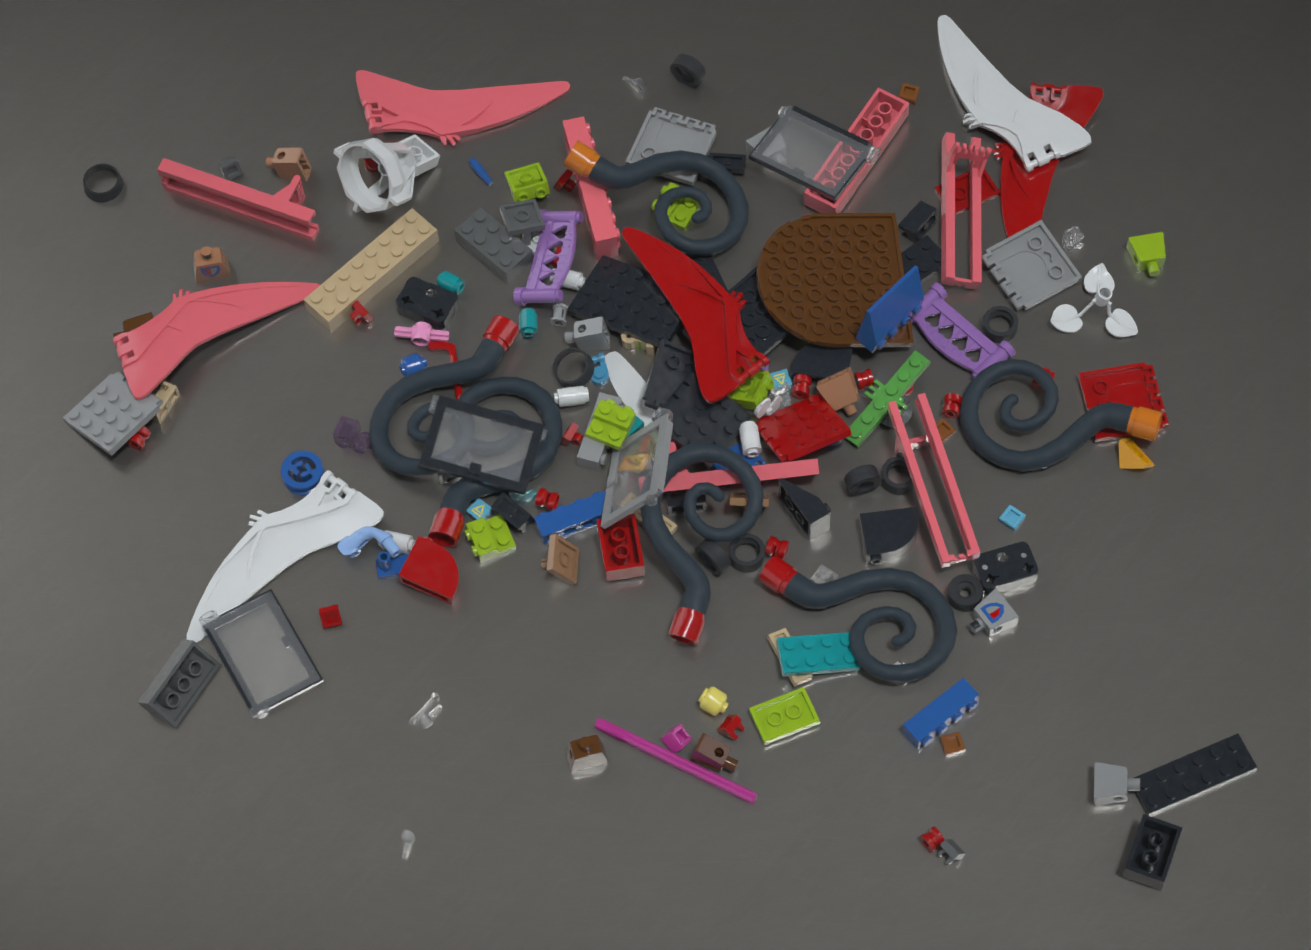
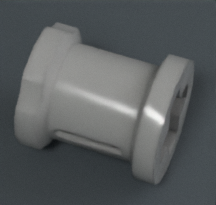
M556 303L552 307L554 312L553 317L550 319V324L554 327L562 328L567 324L565 319L566 313H568V306Z

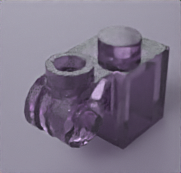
M341 416L333 433L335 443L339 447H348L361 454L372 448L369 438L370 433H360L359 421Z

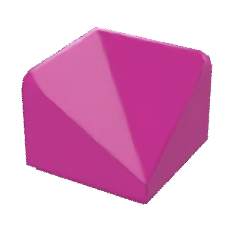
M681 723L672 727L661 737L673 753L682 750L692 740Z

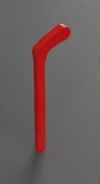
M431 341L428 344L429 351H447L451 363L458 361L455 344L442 341ZM461 384L454 385L456 400L463 394Z

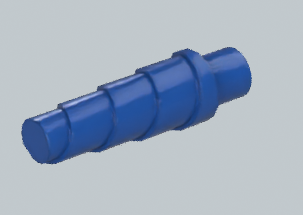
M471 158L468 161L472 166V170L488 186L494 183L480 162H477L475 158Z

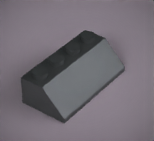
M182 640L137 703L153 716L176 728L221 664L194 640Z

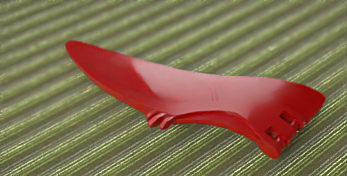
M1035 82L1030 84L1029 99L1062 113L1083 128L1092 118L1103 98L1102 88L1094 86L1062 85L1061 87H1056L1054 84L1044 83L1043 85H1036ZM1036 92H1042V95L1035 94ZM1054 94H1060V97H1054ZM1008 142L995 143V147L999 149L992 150V154L995 155L997 160L1003 159L1000 176V200L1003 223L1008 238L1042 219L1052 177L1060 158L1051 159L1049 163L1041 167H1034V170L1027 172L1015 149Z
M632 227L623 229L622 236L674 308L691 339L696 375L705 401L714 403L721 400L743 385L748 377L752 378L757 374L761 367H766L770 364L768 358L752 346L743 330L740 311L747 302L742 300L743 293L739 292L736 298L735 291H732L729 295L699 264L660 239Z

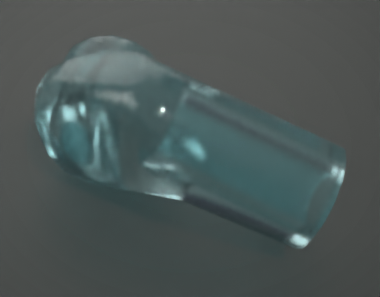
M533 488L526 492L525 495L511 491L509 495L516 503L527 504L536 498L538 492Z

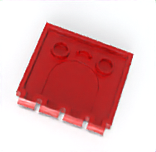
M1145 362L1078 373V380L1087 411L1094 406L1108 402L1122 403L1137 408L1141 406L1163 412L1159 432H1162L1163 428L1169 426L1167 414L1164 412L1165 407L1162 396H1159L1161 393L1158 382L1155 379L1156 375L1153 365H1146ZM1105 428L1094 435L1095 442L1132 437V434Z
M820 393L800 402H795L786 408L779 409L770 416L767 415L758 419L759 421L755 423L758 426L760 436L782 462L786 460L790 462L852 435L851 429Z

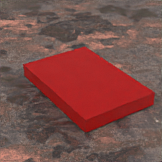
M985 169L981 177V203L1000 195L999 189ZM970 171L955 177V216L969 210ZM942 184L934 187L940 199L942 196Z

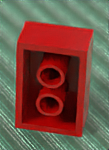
M635 514L627 515L606 529L601 527L602 519H598L597 528L606 581L645 576Z

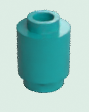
M448 271L441 272L436 279L437 286L455 292L457 295H460L465 287V282L462 281V278Z
M526 308L521 310L519 314V333L524 337H533L538 332L537 314L534 309Z

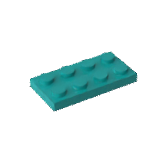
M851 632L777 637L776 646L782 676L859 671L861 666L851 651L849 639Z

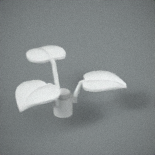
M1103 263L1092 268L1086 274L1083 281L1087 292L1096 293L1094 299L1079 314L1071 305H1060L1054 310L1050 319V323L1057 330L1065 333H1074L1083 325L1079 317L1093 304H1096L1100 307L1107 306L1109 318L1105 321V327L1111 335L1122 338L1134 336L1138 333L1136 323L1128 312L1118 308L1111 313L1112 303L1109 300L1112 297L1115 284Z

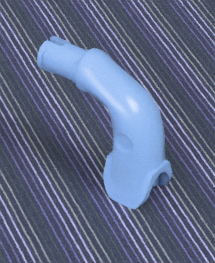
M366 526L356 530L350 536L344 537L337 546L343 555L354 558L361 553L360 549L375 538L393 558L402 552L393 540L391 533L373 526Z

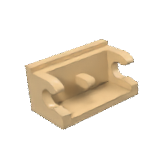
M166 381L160 383V389L155 395L163 401V404L159 407L161 410L151 419L158 424L162 423L180 396L177 386Z

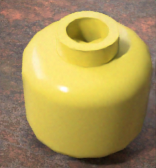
M714 686L709 689L705 688L698 699L700 708L712 716L718 715L719 712L723 714L729 705L726 702L727 694Z

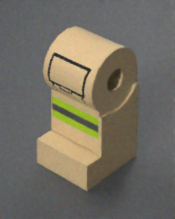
M621 334L624 349L646 350L647 355L654 356L656 346Z

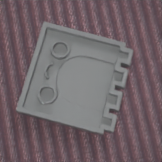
M655 107L653 111L649 110L625 161L626 165L657 153L678 150L700 153L707 156L717 135L716 125L703 122L702 126H700V120L686 117L685 121H683V115L669 112L667 116V110ZM681 170L663 173L659 176L694 186L699 173Z
M1042 220L986 249L985 254L982 256V261L987 268L993 267L990 272L998 283L1002 282L1000 286L1008 297L1013 296L1010 300L1017 310L1024 308L1026 311L1082 280V276Z
M117 371L115 374L111 373L66 414L63 420L112 456L161 410L159 407L163 404V401L152 393L141 400H136L131 393L125 374Z

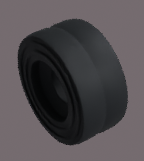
M870 464L856 467L844 477L849 493L855 496L869 493L881 484L877 468Z
M961 574L953 578L949 583L947 598L954 609L969 612L974 610L982 601L983 587L976 577L969 574ZM968 589L971 595L963 597L960 595V591Z

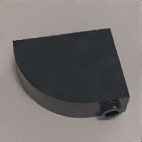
M813 343L805 345L793 360L790 373L791 381L793 382L795 375L804 374L812 378V385H817L818 381L851 366L854 347H826Z
M917 507L860 514L859 525L866 564H880L884 561L896 559L912 547L916 540L919 526Z

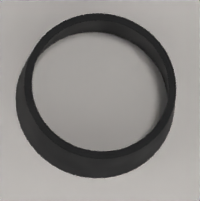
M96 164L90 167L84 174V192L92 201L108 202L115 199L121 193L123 179L112 165ZM108 170L117 174L115 186L106 192H93L86 186L89 177L96 172Z
M567 348L556 356L553 362V373L559 384L565 388L584 386L593 376L594 362L586 352L578 348ZM581 352L586 359L584 373L574 381H563L558 378L557 369L561 360L570 353Z

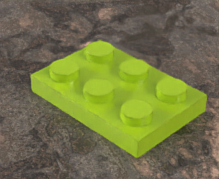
M804 687L749 708L750 715L764 745L820 724L817 713Z

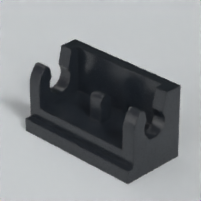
M920 200L898 224L899 228L903 230L902 236L913 243L922 239L939 220L937 208Z
M670 491L666 492L668 515L684 514L683 501L685 493L670 495ZM705 494L697 498V512L707 511Z
M504 492L490 506L522 532L526 531L525 527L528 523L533 525L535 522L531 514Z

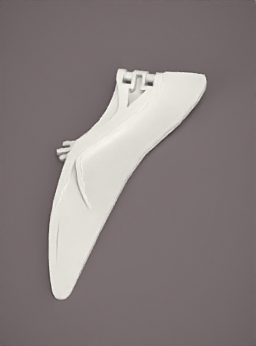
M942 15L938 18V35L944 65L954 90L968 112L964 115L963 125L970 124L969 129L982 127L1001 136L1018 153L1027 172L1034 170V167H1041L1049 163L1051 159L1065 157L1091 144V136L1078 123L1058 111L1029 99L1011 85L950 17Z
M327 470L321 477L318 485L296 504L270 514L258 510L257 513L261 517L250 514L249 519L256 522L249 521L248 525L252 526V528L237 543L213 575L196 608L187 632V640H194L196 643L201 641L206 636L202 626L218 619L219 615L245 603L283 570L309 553L337 544L344 537L350 536L362 527L375 526L382 520L384 511L375 502L354 488H349L346 482L339 477H334V473ZM330 482L332 485L329 488L326 487ZM343 493L346 494L344 499L341 498Z

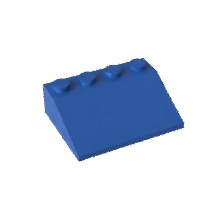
M916 265L867 310L855 339L872 353L877 348L880 350L886 344V340L889 337L893 338L897 334L898 328L901 325L903 327L907 325L911 319L910 317L913 314L917 315L923 308L921 304L924 300L919 269Z

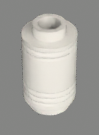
M569 270L561 287L579 291L586 278L583 277V273ZM555 274L550 275L551 283H553L552 279L554 278Z
M584 386L557 389V393H553L554 401L559 405V408L582 405L589 402L588 388Z
M753 421L743 422L739 428L743 454L750 458L757 457L762 452L758 426Z
M385 530L393 535V540L402 550L401 553H410L415 544L412 535ZM378 542V546L386 550V548L384 546H381Z

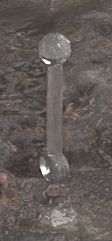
M436 692L432 693L430 700L415 716L411 717L409 723L413 725L428 706L439 698V694Z

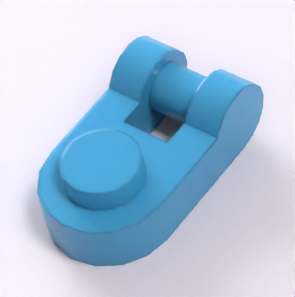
M601 352L591 357L594 364L600 363V366L594 367V373L590 379L595 386H603L609 380L604 353Z

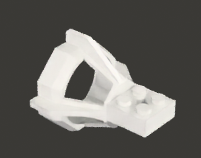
M415 134L396 143H383L378 138L348 142L335 148L333 152L339 158L337 171L345 194L354 202L353 211L356 213L361 210L366 213L387 210L411 200L414 177L436 167L441 156ZM372 158L378 163V170L382 174L381 179L369 189L359 172L358 159ZM389 188L388 199L379 197Z

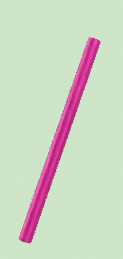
M598 718L595 723L596 729L750 804H753L757 798V793L602 718Z

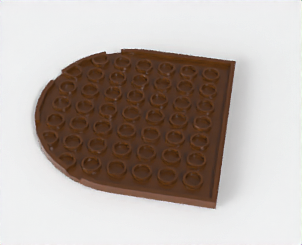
M810 214L801 216L800 219L795 221H789L778 228L763 247L756 273L760 297L775 321L794 336L809 343L826 347H865L855 338L867 310L904 276L896 214ZM911 319L904 327L901 325L898 328L897 334L893 338L889 337L883 347L913 346L914 339Z

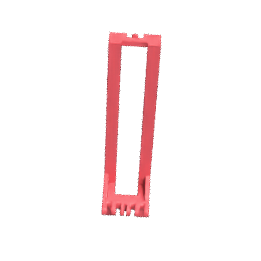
M946 132L942 138L941 284L954 286L957 283L958 287H961L963 284L965 288L977 290L982 283L981 177L992 149L987 147L985 150V147L981 146V138L977 137L971 138L968 148L966 143H962L960 146V142H955V134ZM959 158L969 159L970 279L955 277V164Z
M163 158L157 168L158 174L161 176L160 180L162 181L163 189L312 241H314L320 230L318 224L311 222L312 217L315 218L316 216L315 210L302 206L305 194L299 175H295L288 186L276 194L270 195Z
M922 393L918 394L915 404L925 430L924 436L913 439L908 438L896 401L888 402L887 409L896 433L895 452L896 454L903 453L941 567L944 568L961 561L977 559L980 557L981 552L926 394ZM928 443L931 447L967 551L966 555L959 554L958 557H955L953 554H948L913 453V449L919 448V445L924 447Z
M674 442L670 443L669 454L676 451ZM818 459L752 466L760 481L819 474ZM685 467L670 479L664 492L690 489L696 483L709 482L719 486L741 483V481L730 469L689 473ZM648 478L640 479L641 494H643Z

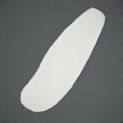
M616 351L608 353L604 357L609 378L616 393L622 399V402L626 406L631 407L636 416L644 422V427L653 422L652 418L660 410V407L658 406L657 410H653L644 406L645 400L642 399L647 383L621 354Z

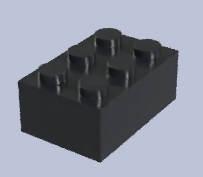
M1143 814L1122 877L1162 891L1183 827Z

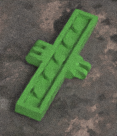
M915 350L886 385L875 379L873 383L878 388L876 389L872 385L868 388L873 394L868 391L863 393L871 400L870 404L849 427L852 435L844 439L859 448L889 413L887 409L888 402L896 401L898 408L900 407L906 411L908 407L903 403L904 399L902 397L931 364L930 360Z

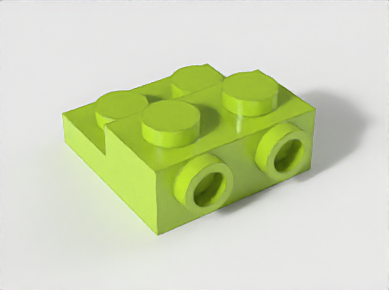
M539 162L504 172L514 202L536 197L544 198L547 194H550L548 181Z
M670 182L668 186H663L660 195L671 188L679 186ZM681 198L672 202L668 207L667 214L673 227L685 232L692 221L691 216L698 212L701 206L691 198ZM655 199L651 206V209L653 210V217L655 204L658 201V199Z
M760 370L752 378L748 377L743 385L727 396L737 404H741L743 408L755 410L758 404L767 399L769 390H773L774 379L769 371Z
M601 399L593 413V420L585 433V437L620 451L636 421V413L629 406H624L623 408L617 406V403L612 399H607L606 401Z
M501 515L486 520L482 517L466 523V530H464L467 541H472L473 546H471L474 557L478 556L480 562L517 549L507 523Z

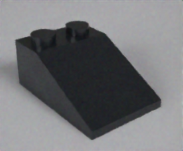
M781 478L779 480L778 498L808 539L811 541L828 531L831 521V509L828 504L823 503L819 497Z

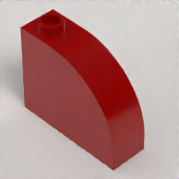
M418 536L398 575L399 582L452 605L459 587L457 564L452 555L444 547L435 543L433 539L426 536L424 538Z

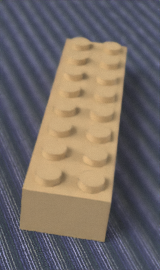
M411 208L303 299L306 311L332 333L350 318L349 315L355 310L352 306L354 302L358 300L364 306L439 242L437 229Z

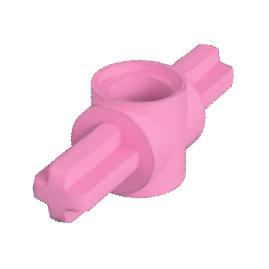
M417 322L412 327L396 326L394 330L395 337L411 338V341L418 346H427L431 341L447 342L450 336L449 331L433 330L432 326L426 322Z

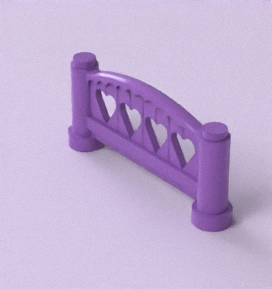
M539 209L545 224V230H541L526 287H516L514 290L513 298L516 305L556 303L563 300V291L560 288L569 273L574 259L577 242L576 226L584 221L583 212L579 210L547 211L546 209ZM567 227L564 238L559 239L554 235L557 231ZM560 243H563V246L561 247L562 250L559 254H554L552 251L549 250L552 247ZM559 258V261L556 263V269L551 270L545 266L547 263ZM555 274L552 279L553 283L550 286L541 282L544 278Z
M937 282L930 286L929 291L924 295L921 311L917 315L913 314L910 317L911 324L916 323L926 339L942 355L957 365L971 371L972 379L988 366L1011 359L1016 354L1014 348L1007 341L1003 340L998 345H995L946 303L944 299L948 294L943 286ZM940 314L937 327H932L930 322L925 321L926 317ZM954 326L950 339H946L944 334L938 332L941 328ZM968 338L966 348L963 351L958 350L957 346L952 344L953 340ZM981 349L978 362H972L971 358L965 355L967 352Z

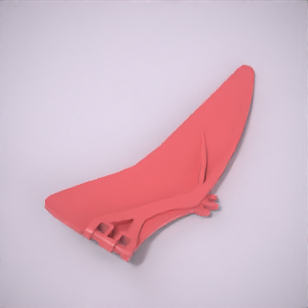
M366 70L356 72V85L362 107L365 109L364 114L367 123H369L370 133H417L435 137L441 141L442 145H447L448 142L451 146L456 145L460 137L489 130L523 117L554 101L570 89V84L567 81H554L464 90H429Z
M258 282L210 288L194 293L186 291L185 295L184 289H180L178 297L176 293H173L172 303L161 313L138 328L121 333L113 338V343L117 347L116 351L119 359L122 361L121 365L131 393L136 400L147 397L197 346L221 334L303 302V299L318 288L320 284L307 282Z

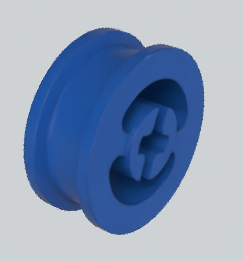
M305 450L291 453L285 458L281 466V476L285 487L291 493L299 496L308 495L318 485L325 473L320 458L316 454ZM294 476L296 478V481H293L291 477Z

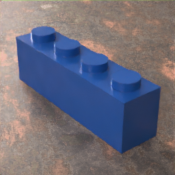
M606 491L596 492L590 497L577 499L569 505H561L553 511L542 512L537 517H534L535 526L543 545L549 543L550 535L557 534L564 538L596 526L597 520L602 519ZM611 505L610 514L615 511L613 505Z
M962 678L905 722L902 733L917 749L921 746L926 747L932 742L934 736L943 734L948 729V725L952 722L957 723L966 711H972L978 706V692L965 678Z

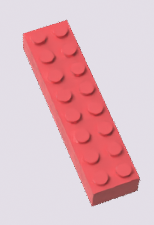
M877 88L848 129V132L869 141V145L876 149L836 202L807 188L804 192V205L820 213H841L908 117L910 103L881 88ZM839 142L813 181L834 190L862 152Z
M584 116L563 121L564 141L568 154L578 140L592 149L595 148L594 139L590 135V125L585 122ZM573 172L597 261L603 255L610 258L619 256L618 249L621 248L620 233L615 225L616 218L614 212L612 213L611 211L612 204L610 197L607 196V188Z

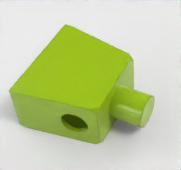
M1163 232L1128 237L1126 247L1137 270H1148L1151 277L1159 275V268L1164 266L1166 259Z

